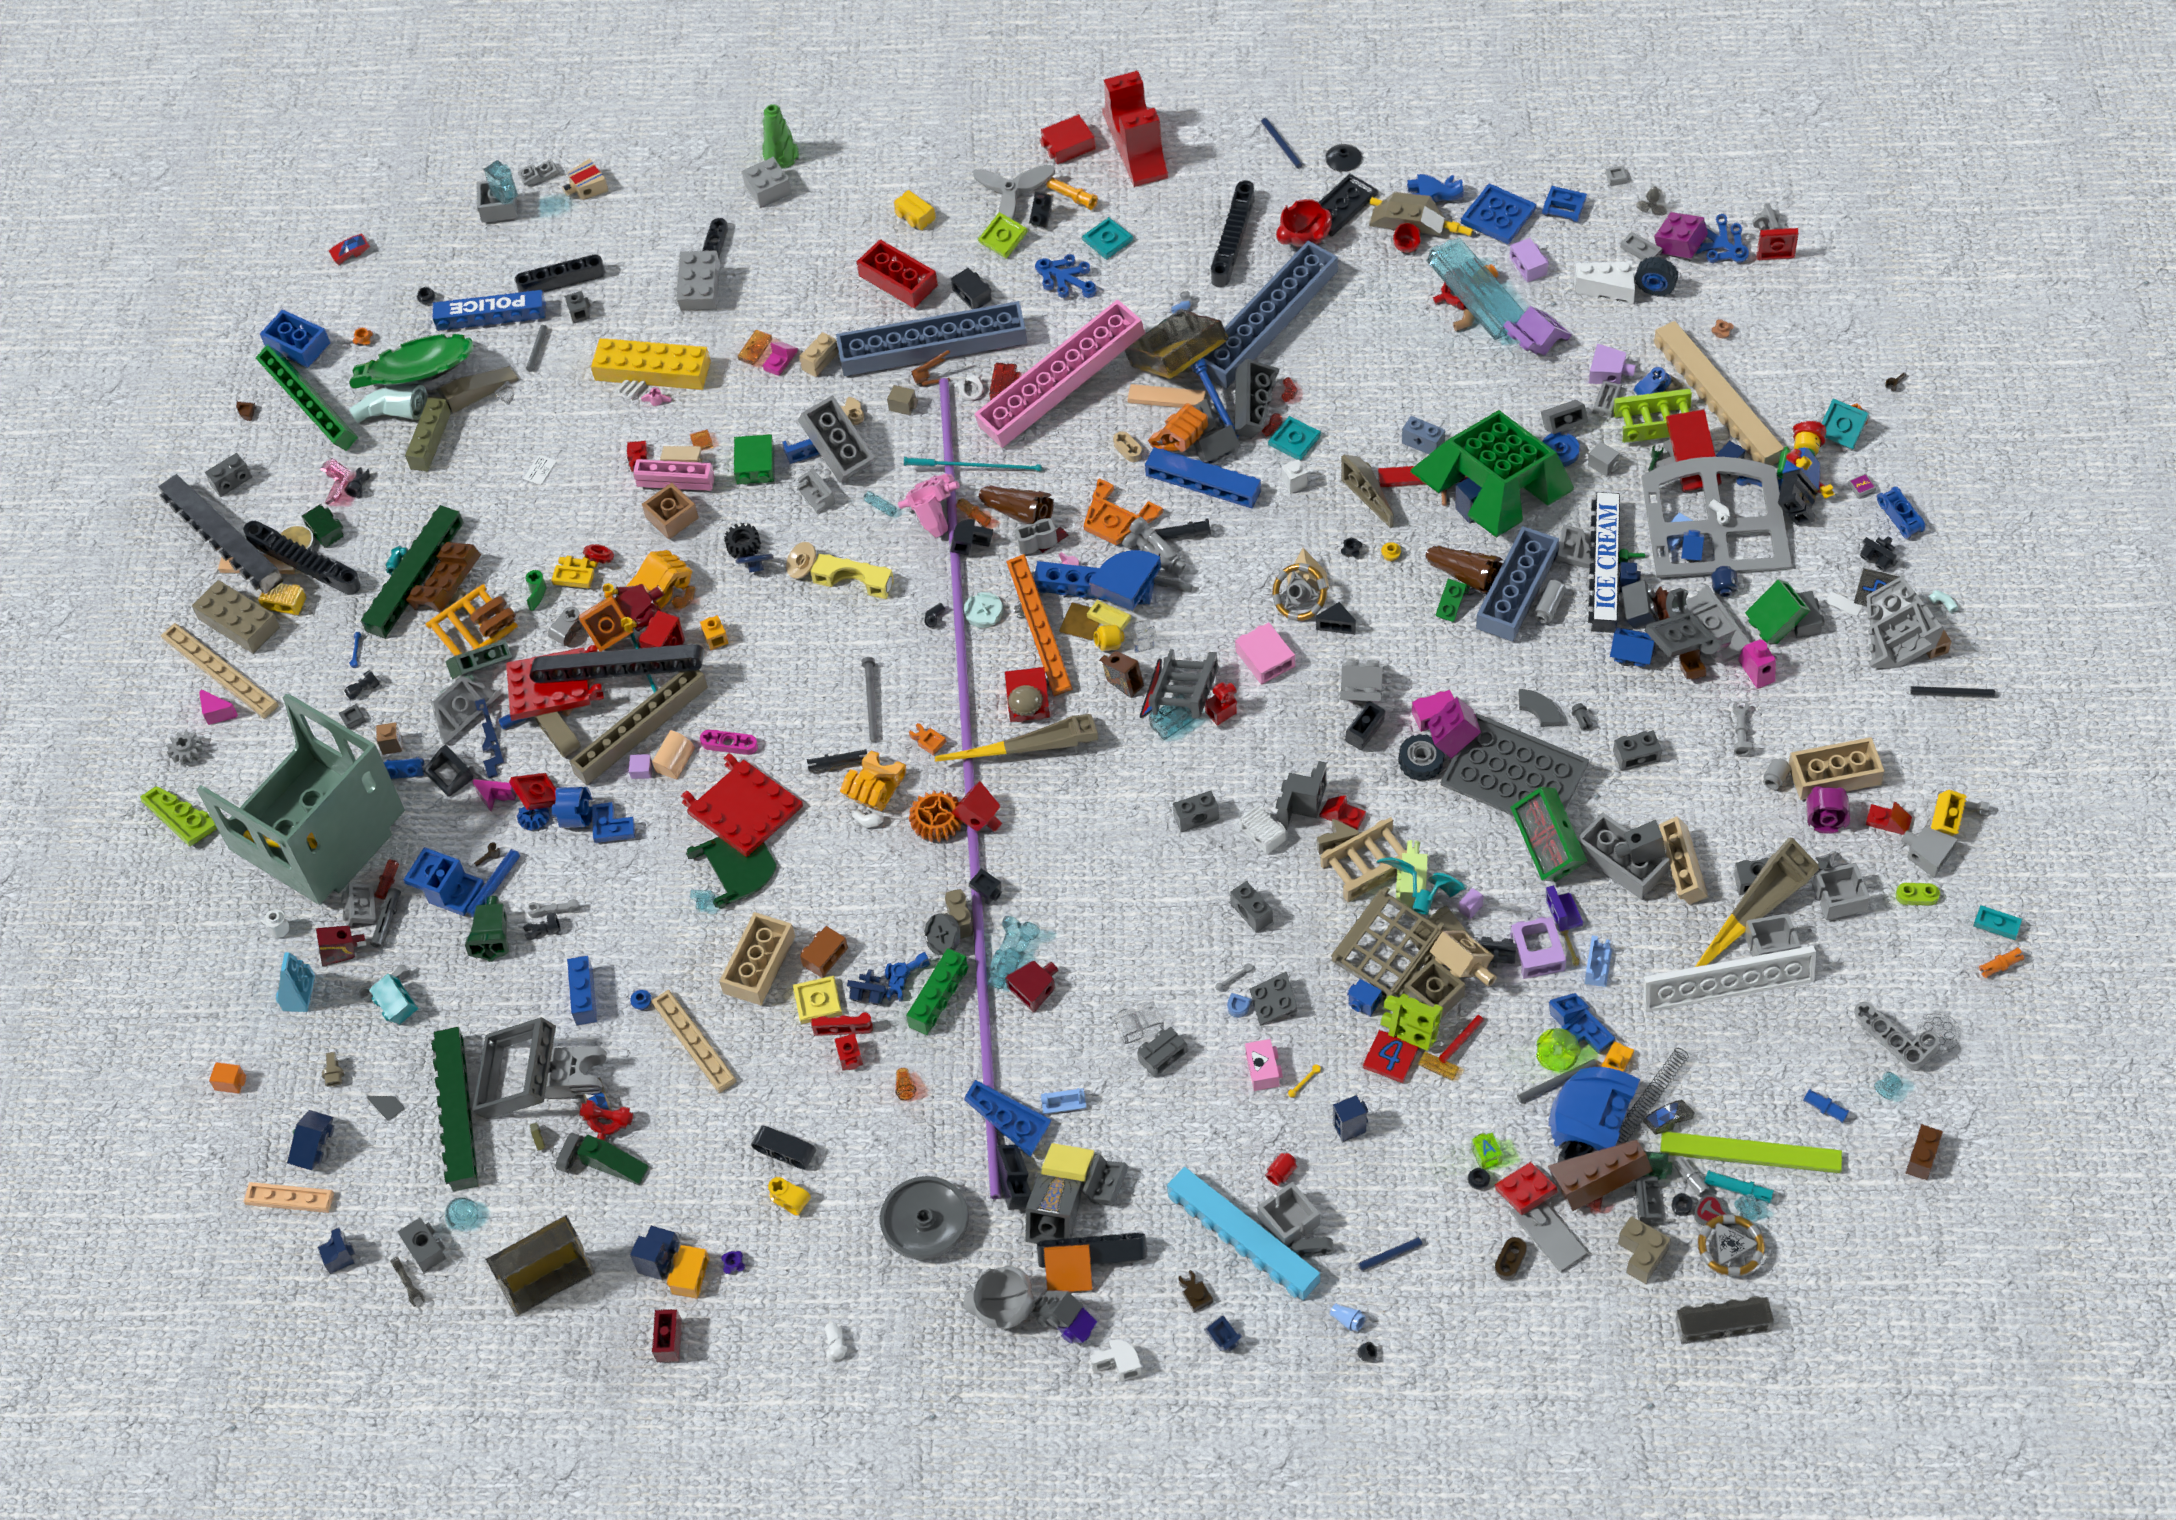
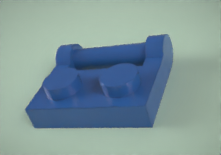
M1551 186L1542 209V214L1547 216L1551 214L1578 222L1587 199V193ZM1551 205L1558 206V207H1563V208H1567V209H1572V210H1575V211H1574V212H1571V211H1567V210H1563V209H1558V208L1551 207Z

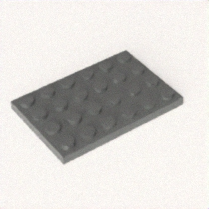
M1476 713L1481 733L1452 758L1440 782L1441 786L1510 815H1513L1511 806L1538 788H1556L1566 810L1589 764V759Z

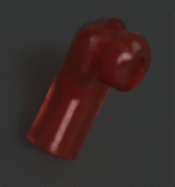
M1287 377L1283 380V384L1286 387L1285 392L1281 394V398L1285 402L1293 400L1298 393V389L1292 379Z

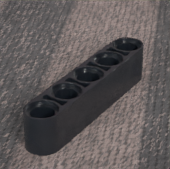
M594 254L518 273L515 276V283L518 292L536 290L547 292L599 279L605 275V268L601 256Z
M1140 1232L1044 1240L1036 1244L1038 1266L1041 1268H1045V1247L1089 1245L1091 1264L1137 1261L1147 1258L1146 1235Z

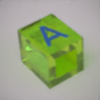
M1493 1132L1488 1134L1481 1133L1472 1139L1471 1150L1479 1168L1487 1170L1502 1164L1503 1154Z

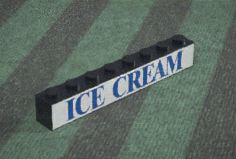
M1596 492L1595 500H1591V511H1594V515H1591L1590 527H1594V531L1590 532V543H1593V547H1590L1589 558L1593 559V563L1589 565V575H1593V577L1589 579V591H1592V595H1589L1588 607H1592V611L1588 612V623H1591V631L1615 633L1618 618L1620 493Z

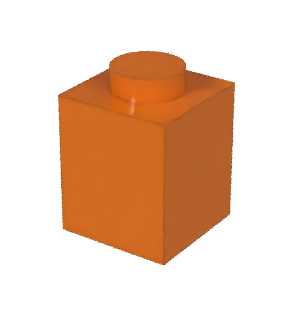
M215 1062L209 1082L215 1091L239 1094L241 1087L246 1082V1075L240 1065Z

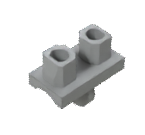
M1768 203L1764 204L1763 211L1757 213L1753 219V226L1761 230L1786 229L1784 224L1777 223L1780 219L1779 210H1772L1771 205Z

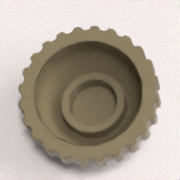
M1019 686L1008 697L1009 708L1017 715H1031L1041 708L1043 697L1034 686Z

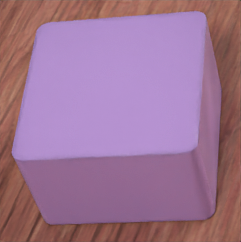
M650 754L630 755L629 774L631 779L651 778L653 763Z
M1472 888L1459 902V912L1471 919L1483 906L1484 895Z

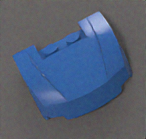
M1590 1067L1580 1069L1563 1085L1552 1103L1549 1127H1551L1554 1145L1558 1147L1566 1141H1579L1591 1145L1598 1151L1615 1146L1620 1135L1619 1130L1640 1079L1613 1068Z

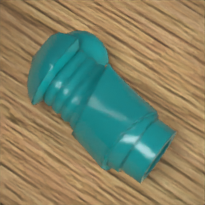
M397 546L391 550V556L385 564L388 574L392 575L393 570L398 567L402 557L409 550L407 547Z

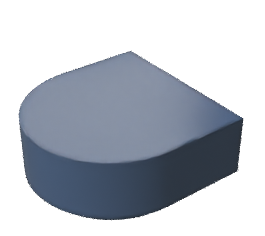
M1231 993L1227 1002L1229 1014L1237 1018L1245 1016L1251 1006L1252 999Z

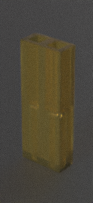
M1424 1052L1419 1061V1066L1451 1081L1454 1080L1459 1071L1458 1066L1449 1062L1442 1063L1438 1057L1428 1052Z

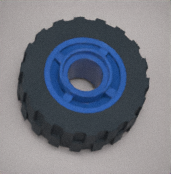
M1650 257L1640 262L1634 280L1638 288L1643 290V292L1652 296H1666L1675 289L1679 272L1677 267L1672 262L1667 261V259Z

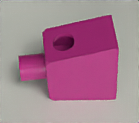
M1759 639L1745 645L1738 661L1756 689L1774 683L1776 660L1767 647V643Z

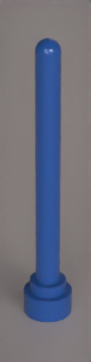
M1200 358L1190 366L1194 373L1200 375L1224 424L1232 425L1235 432V426L1206 372L1207 364L1204 358Z

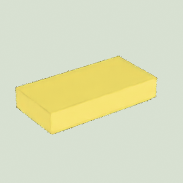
M1096 600L1088 611L1087 618L1103 625L1115 624L1119 627L1120 631H1123L1130 622L1131 615Z

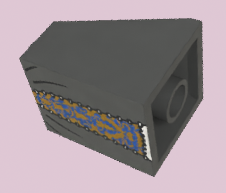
M1038 1174L1026 1206L1025 1242L1037 1244L1044 1240L1072 1238L1081 1199V1181Z

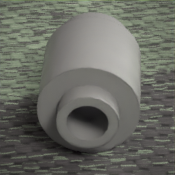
M1779 758L1771 761L1763 776V783L1766 787L1776 790L1783 785L1791 770L1786 760Z

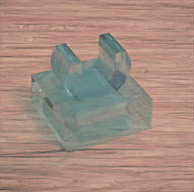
M691 890L690 898L696 902V909L698 911L707 912L708 902L713 903L715 894L707 890Z

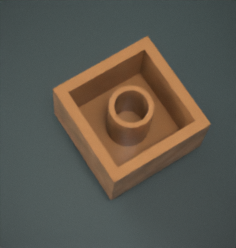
M670 483L642 503L645 518L668 540L699 519L695 504L673 483Z

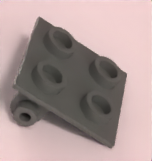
M1286 971L1249 989L1260 1026L1283 1015H1288L1289 1018L1296 1016L1298 1008Z

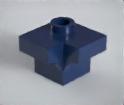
M339 1227L331 1230L329 1241L318 1246L323 1264L329 1274L355 1264L352 1258L355 1251L351 1242L347 1243Z

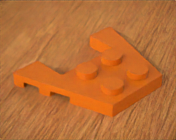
M1099 478L1083 525L1085 531L1117 546L1131 533L1129 528L1135 519L1142 517L1149 524L1162 515L1163 508L1149 501L1138 515L1106 501L1114 491V485Z

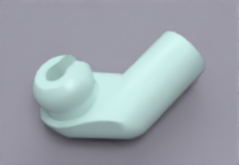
M1935 590L1929 595V599L1933 604L1941 601L1950 613L1956 612L1959 608L1952 597L1944 592Z

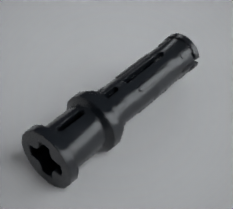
M1208 518L1200 522L1189 521L1181 526L1154 529L1163 540L1186 536L1195 538V536L1203 534L1211 535Z

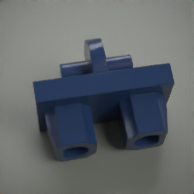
M868 969L867 974L859 975V980L865 982L848 980L847 987L850 988L849 999L851 1001L862 1002L863 993L870 992L869 1003L875 1005L882 1004L888 988L883 985L873 984V982L880 983L881 977L874 976L873 969Z

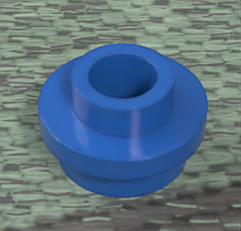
M637 990L630 998L631 1005L637 1010L647 1009L652 1000L650 993L646 990Z

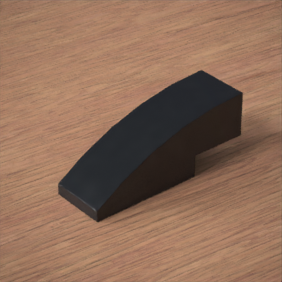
M997 1145L998 1169L1008 1210L1026 1209L1031 1190L1027 1182L1029 1174L1020 1149L1017 1145Z

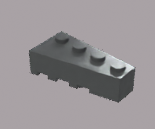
M1248 358L1236 368V435L1252 439L1263 429L1268 413V404L1271 402L1272 390L1276 385L1275 379L1279 374L1280 368Z

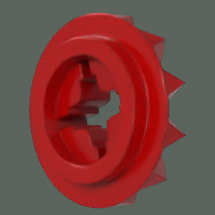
M591 544L583 549L584 557L589 559V561L605 564L611 563L614 558V553L603 545Z

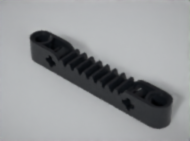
M1248 180L1240 181L1236 185L1228 218L1226 219L1221 240L1211 264V282L1215 287H1225L1230 281L1255 200L1254 184Z
M249 521L244 525L243 531L246 539L257 550L344 594L353 595L360 590V581L354 569L336 560L331 561L328 557L325 559L322 554L319 556L316 551L313 553L310 548L306 549L304 545L300 546L298 542L294 543L292 539L288 540L275 529L259 521Z

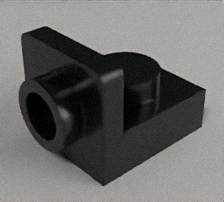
M982 868L969 882V887L983 896L987 905L992 901L998 900L1002 893L1001 881Z

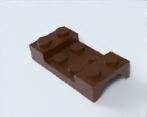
M446 542L437 555L441 562L425 581L424 586L416 585L411 590L410 595L406 599L414 610H417L421 604H424L441 613L480 558V552L473 544Z

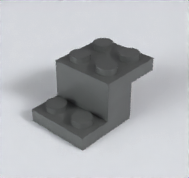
M1318 761L1317 767L1312 769L1311 777L1289 773L1287 780H1283L1281 787L1283 794L1282 797L1277 798L1276 809H1278L1276 820H1279L1285 830L1288 829L1292 813L1317 818L1327 786V762Z

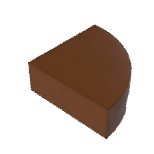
M237 402L236 408L239 415L247 421H252L256 409L255 403Z

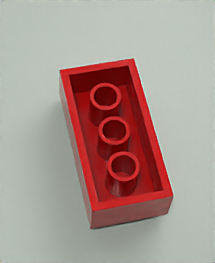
M881 239L856 261L859 277L914 309L938 286L935 270Z

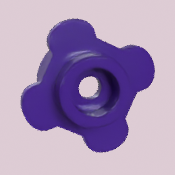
M730 1251L721 1257L725 1266L723 1268L724 1273L731 1274L733 1271L738 1270L741 1272L745 1269V1264L742 1262L743 1253L741 1251Z

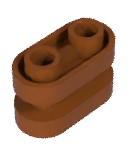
M502 596L492 599L475 610L470 616L474 625L482 624L479 631L484 637H493L498 633L499 629L504 626L508 627L515 621L516 614L511 608L504 609L507 602Z

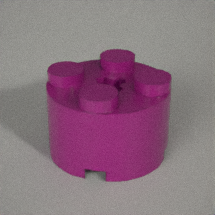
M1820 786L1812 789V793L1806 799L1808 825L1813 826L1816 832L1824 834L1836 833L1843 826L1845 829L1850 823L1849 798L1846 790L1843 788H1823Z

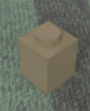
M893 385L887 398L889 411L910 416L918 404L915 390Z

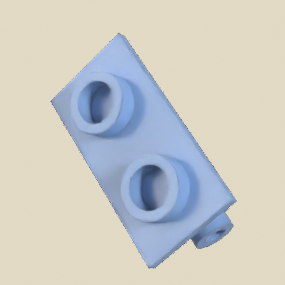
M1084 1088L1041 1094L1043 1114L1086 1108Z

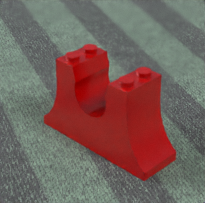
M1139 71L1104 79L1105 107L1102 108V114L1133 187L1167 179L1168 172L1162 149L1160 119L1155 108L1147 109L1144 83Z

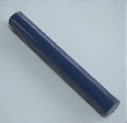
M1417 1237L1358 1263L1359 1269L1361 1271L1422 1246V1241L1420 1237Z

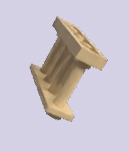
M1391 817L1377 822L1370 829L1333 849H1327L1320 855L1322 869L1331 865L1345 883L1343 886V897L1347 902L1397 876V869L1384 863H1380V866L1373 870L1369 869L1356 852L1362 847L1367 846L1377 861L1386 858L1373 842L1384 836L1398 854L1395 858L1402 860V853H1407V850H1404L1391 833L1393 831V819ZM1349 855L1363 875L1352 879L1340 864V859Z

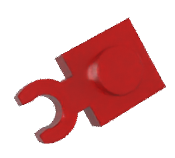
M646 440L627 442V459L632 472L634 471L637 459L647 460Z

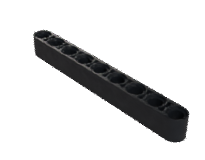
M698 644L542 656L536 657L533 660L529 676L533 682L549 683L696 671L702 667L705 652L704 648Z

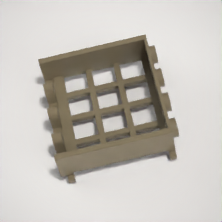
M1384 887L1379 890L1332 953L1331 961L1358 979H1362L1382 990V995L1386 998L1389 995L1400 998L1404 993V985L1420 971L1423 965L1431 961L1433 955L1429 951L1442 931H1444L1445 924L1441 922L1438 926L1389 895L1390 888ZM1387 903L1399 910V913L1393 920L1381 913ZM1403 914L1416 921L1410 931L1397 923ZM1378 916L1390 924L1382 936L1370 929V926ZM1420 924L1433 932L1427 941L1414 934ZM1394 927L1406 934L1398 947L1386 940V937ZM1366 932L1378 940L1370 952L1358 945V942ZM1410 938L1423 945L1415 957L1402 950ZM1382 943L1394 950L1386 963L1374 956V953ZM1354 948L1366 956L1358 968L1345 961ZM1398 954L1411 961L1402 974L1390 966ZM1370 959L1382 966L1374 979L1362 972ZM1386 970L1399 977L1390 990L1378 982Z

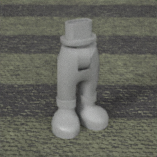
M1139 517L1135 519L1129 528L1131 533L1125 537L1122 545L1128 549L1137 545L1142 551L1160 556L1161 568L1168 570L1169 573L1173 572L1180 576L1186 566L1181 561L1180 555L1177 556L1174 548L1165 542L1156 531L1149 528L1144 518Z

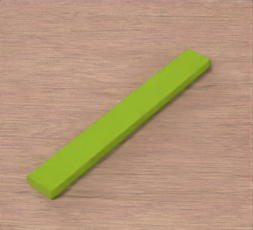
M1661 1132L1660 1155L1841 1173L1842 1150Z

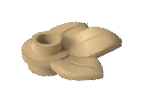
M848 397L845 406H841L851 423L858 425L865 418L864 412L861 410V404L858 400Z

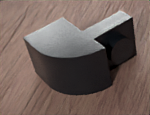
M966 519L959 522L953 532L950 552L969 555L972 544L989 547L993 536V529L974 526L975 519Z

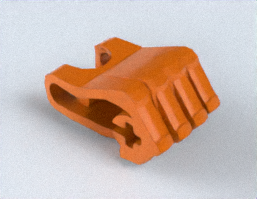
M1186 403L1177 413L1170 415L1165 420L1166 426L1154 433L1148 439V442L1152 448L1155 447L1167 451L1180 450V452H1183L1195 443L1208 427V416L1191 404Z

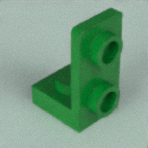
M1448 578L1435 616L1454 622L1464 593H1469L1470 586Z

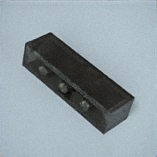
M1753 1296L1748 1300L1742 1301L1732 1299L1721 1304L1711 1302L1694 1308L1693 1306H1684L1677 1310L1675 1317L1681 1344L1771 1332L1774 1325L1768 1297L1761 1298L1760 1296Z

